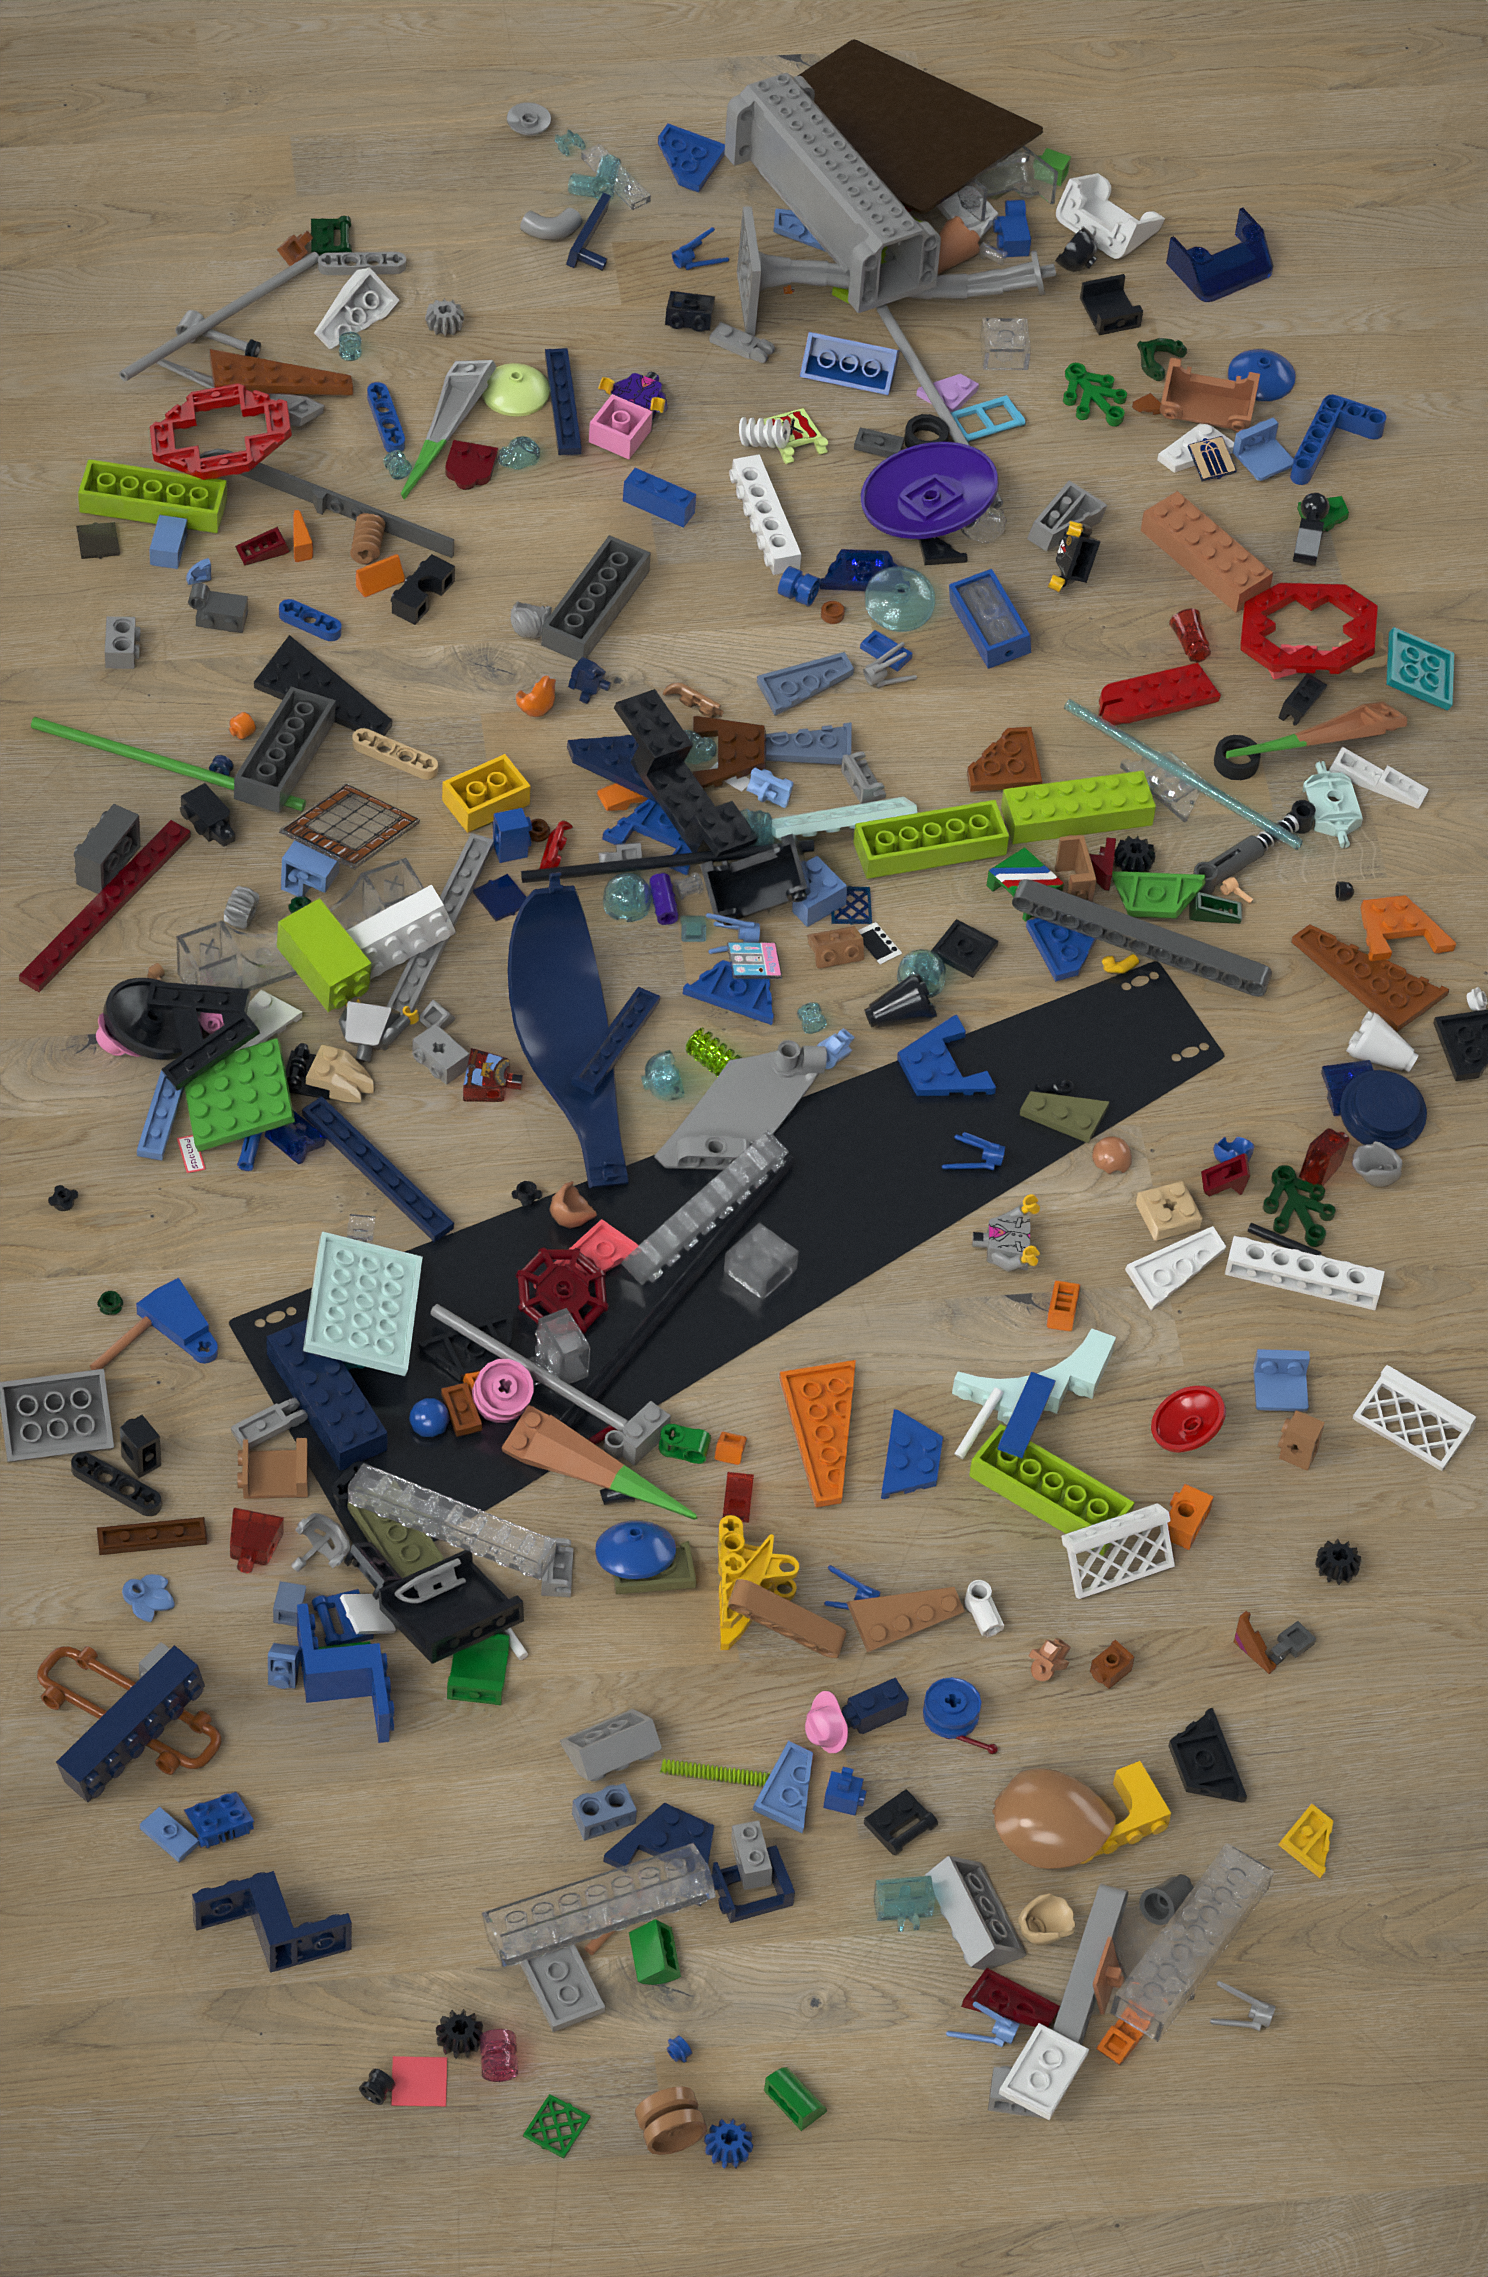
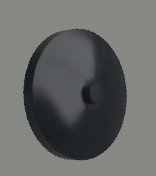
M132 978L114 986L108 994L103 1008L106 1026L114 1038L130 1051L147 1058L173 1060L181 1056L182 1050L173 1010L154 1009L147 1006L151 981H164L152 978Z

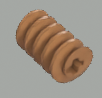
M369 513L357 516L350 556L359 564H368L380 556L385 521L380 516Z

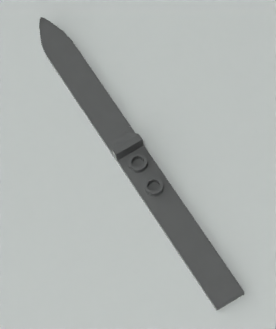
M214 449L202 453L200 457L207 458L234 452L225 449ZM259 463L251 471L240 474L313 503L317 513L323 515L326 509L355 521L357 516L363 513L378 515L385 521L384 532L452 558L454 556V539L265 464Z

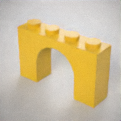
M1141 1761L1116 1770L1113 1781L1114 1787L1127 1807L1128 1817L1121 1823L1114 1825L1110 1836L1103 1846L1093 1856L1080 1864L1088 1863L1100 1854H1110L1117 1850L1118 1847L1127 1843L1135 1844L1143 1837L1152 1833L1154 1835L1160 1834L1168 1827L1171 1812Z

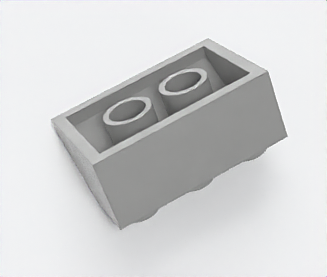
M634 1709L560 1740L561 1746L579 1776L588 1781L603 1779L606 1773L612 1770L626 1769L630 1766L631 1762L638 1759H649L654 1756V1752L662 1749L653 1719Z

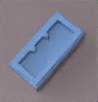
M158 1807L139 1824L141 1831L179 1863L199 1846V1840L161 1807Z

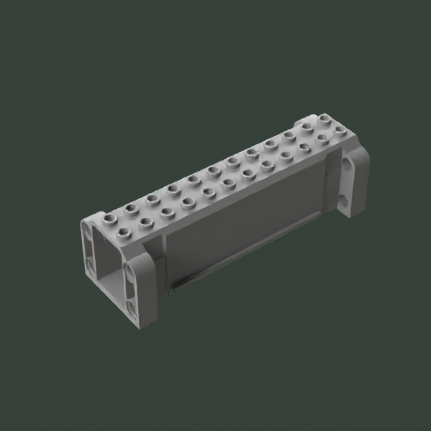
M786 72L749 84L739 95L729 101L726 119L725 156L734 166L751 161L819 244L838 264L845 274L850 273L848 302L857 313L936 287L941 244L940 235L928 222L919 223L909 214L903 204L815 104L814 90L802 76L793 77ZM887 246L896 256V259L881 264L882 249Z

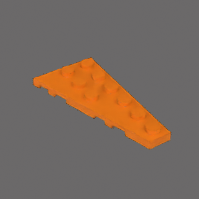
M856 1360L782 1371L779 1374L815 1507L841 1504Z

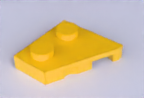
M1311 1804L1278 1845L1318 1878H1321L1326 1870L1325 1861L1326 1855L1329 1852V1836L1332 1833L1333 1820L1315 1805Z

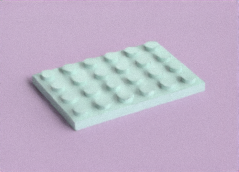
M322 1231L319 1239L303 1351L406 1376L409 1365L422 1257Z

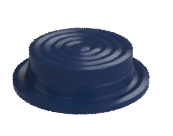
M1373 1070L1358 1075L1346 1086L1340 1100V1114L1344 1126L1351 1136L1363 1145L1373 1144L1376 1141L1394 1150H1399L1412 1144L1420 1136L1426 1124L1427 1109L1422 1094L1407 1078L1391 1071Z

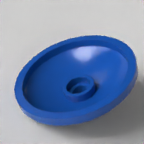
M1266 349L1244 351L1232 359L1228 368V379L1236 381L1237 376H1241V380L1246 379L1249 372L1260 374L1256 401H1274L1283 398L1291 392L1295 384L1296 374L1292 364L1282 355Z
M629 1520L618 1523L604 1531L596 1542L595 1553L600 1566L610 1574L626 1579H643L663 1572L672 1564L676 1555V1544L673 1536L665 1528L649 1521Z

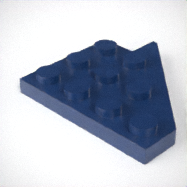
M632 735L568 740L567 749L572 763L657 802L630 763L639 746Z

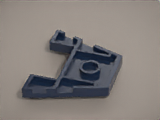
M663 1803L608 1850L604 1855L603 1862L626 1872L637 1851L646 1852L689 1872L678 1891V1897L701 1907L714 1825L667 1803Z

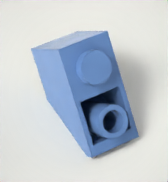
M273 1643L268 1652V1685L280 1689H295L301 1661V1646Z

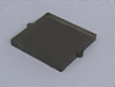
M94 522L89 525L76 526L81 559H102L103 557L120 555L115 522L99 524Z

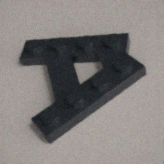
M151 981L147 999L148 1008L173 1010L182 1055L161 1070L177 1091L260 1034L257 1026L247 1015L251 996L249 989ZM197 1012L222 1014L224 1026L203 1039Z

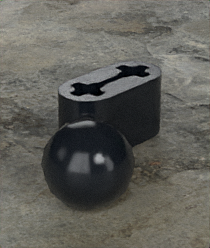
M1311 493L1306 495L1300 504L1302 515L1306 519L1301 518L1293 562L1316 566L1324 522H1320V520L1325 519L1330 507L1329 501L1324 495Z

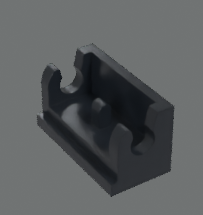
M1307 673L1284 701L1278 718L1284 721L1288 715H1292L1294 717L1293 725L1296 726L1327 688V684Z
M372 1542L353 1544L344 1560L347 1566L352 1563L354 1567H357L374 1586L375 1590L372 1596L375 1600L379 1598L380 1588L402 1579Z

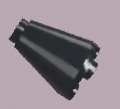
M919 973L909 975L870 1003L868 1008L864 1009L871 1028L875 1026L881 1028L928 1022L932 1018L937 1017L935 1008L928 998L929 991L927 986L922 981Z

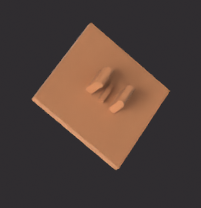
M1112 1937L1107 1938L1093 1981L1096 2000L1102 2015L1105 2014L1113 1987L1121 1988L1124 1979L1123 1976H1120L1122 1969L1119 1968Z

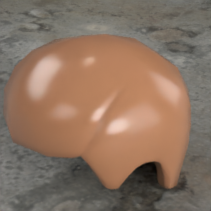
M1114 1136L1105 1137L1093 1147V1162L1098 1168L1103 1169L1108 1174L1117 1170L1124 1173L1132 1164L1131 1150L1121 1138Z

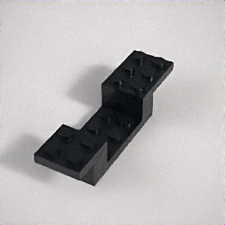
M653 689L616 702L614 710L639 744L630 763L691 852L712 850L716 858L755 844L758 837L734 802L730 801L715 807L684 762L694 744L657 691Z

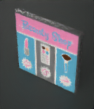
M727 942L733 979H782L776 943Z

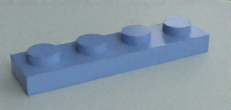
M162 1070L137 1148V1156L161 1161L184 1087L177 1091L165 1077Z

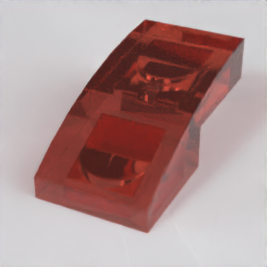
M727 1472L723 1517L732 1515L738 1517L742 1522L749 1523L753 1474Z

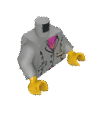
M1029 1194L1024 1198L1023 1205H1019L996 1218H991L988 1223L987 1233L973 1232L972 1247L987 1248V1262L995 1264L1008 1272L1016 1269L1028 1270V1265L1036 1266L1038 1264L1036 1256H1039L1040 1253L1035 1246H1030V1216L1027 1215L1028 1212L1037 1214L1040 1211L1037 1197Z

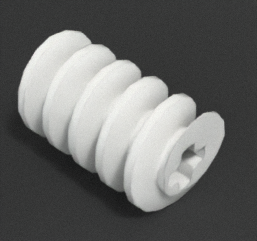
M742 417L739 423L740 441L745 447L750 445L758 447L760 445L763 448L767 446L770 448H776V446L781 449L785 448L790 437L789 421L786 419L782 426L781 420L776 419L773 425L772 419L769 418L765 425L763 418H759L757 424L754 418H750L747 424V419Z

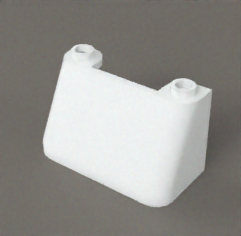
M1098 173L1069 179L1056 209L1058 221L1075 233L1084 226L1095 237L1098 249L1114 259L1123 258L1160 230L1165 220L1158 213L1149 211L1144 213L1140 221H1138L1108 200L1111 194L1110 182Z

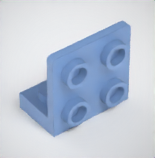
M1257 1349L1253 1365L1257 1410L1308 1411L1306 1373L1310 1361L1309 1351Z

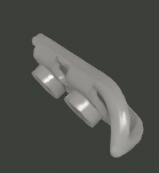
M457 1558L415 1577L395 1592V1596L407 1603H421L465 1583L464 1578L459 1580L456 1578L454 1567L461 1564L460 1560ZM441 1582L442 1587L434 1590L433 1585ZM414 1586L415 1590L418 1591L419 1598H408L403 1596L402 1593Z

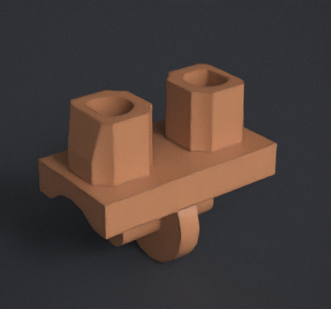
M1055 1638L1054 1641L1047 1639L1042 1648L1032 1649L1028 1655L1030 1658L1035 1659L1031 1665L1032 1676L1038 1681H1047L1051 1679L1056 1670L1066 1669L1070 1662L1064 1658L1071 1647L1061 1639Z

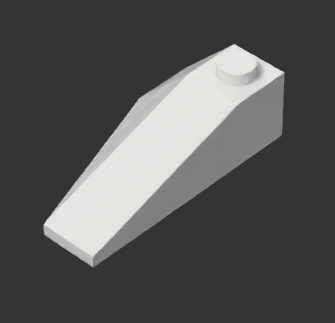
M370 268L356 270L341 289L314 334L328 349H332L357 332L369 327L372 323L386 317L398 303L399 299Z

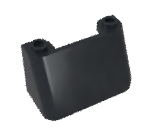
M792 833L781 837L782 845L773 844V849L732 863L725 860L719 866H714L712 861L701 864L713 914L741 919L791 901L801 902L806 900L807 895L811 891L802 843ZM716 920L719 923H723L725 926L733 925L730 923Z

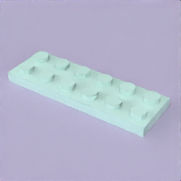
M898 797L764 820V826L767 832L782 841L781 837L792 833L793 835L802 834L804 837L817 835V831L826 830L827 833L840 831L841 827L846 826L855 829L856 823L917 813V805L905 797Z

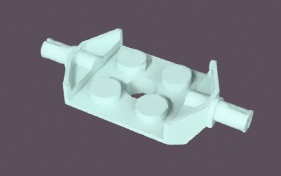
M1319 761L1315 764L1318 774L1308 778L1304 782L1302 789L1303 792L1306 791L1309 802L1316 809L1314 831L1338 837L1340 848H1344V846L1347 848L1350 846L1347 834L1361 827L1363 820L1355 791L1348 776L1342 772L1331 773L1327 771L1325 762L1322 761L1320 763ZM1329 797H1335V798L1338 799L1339 801H1336V802H1335V801H1331V800L1328 799V798H1329Z

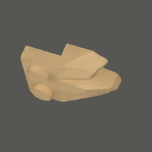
M321 1045L306 1076L307 1085L330 1090L329 1098L344 1102L361 1103V1093H374L373 1079L349 1052Z

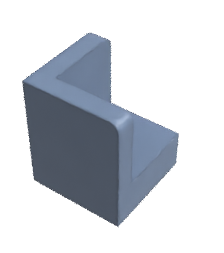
M280 1581L273 1607V1623L297 1627V1604H303L306 1593L305 1585Z

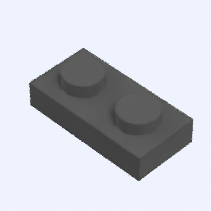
M860 427L854 443V450L890 457L902 450L904 437Z

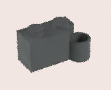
M203 583L192 585L188 604L197 610V627L243 633L248 615V596L210 591V588Z

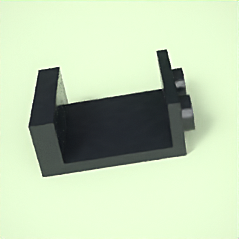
M1124 274L1082 282L1080 300L1099 336L1141 327L1143 309L1140 305L1132 306L1123 290L1125 283Z

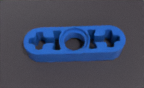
M293 599L283 600L279 604V618L283 622L326 641H336L341 637V622L338 619ZM312 617L316 621L314 623H307L304 619Z

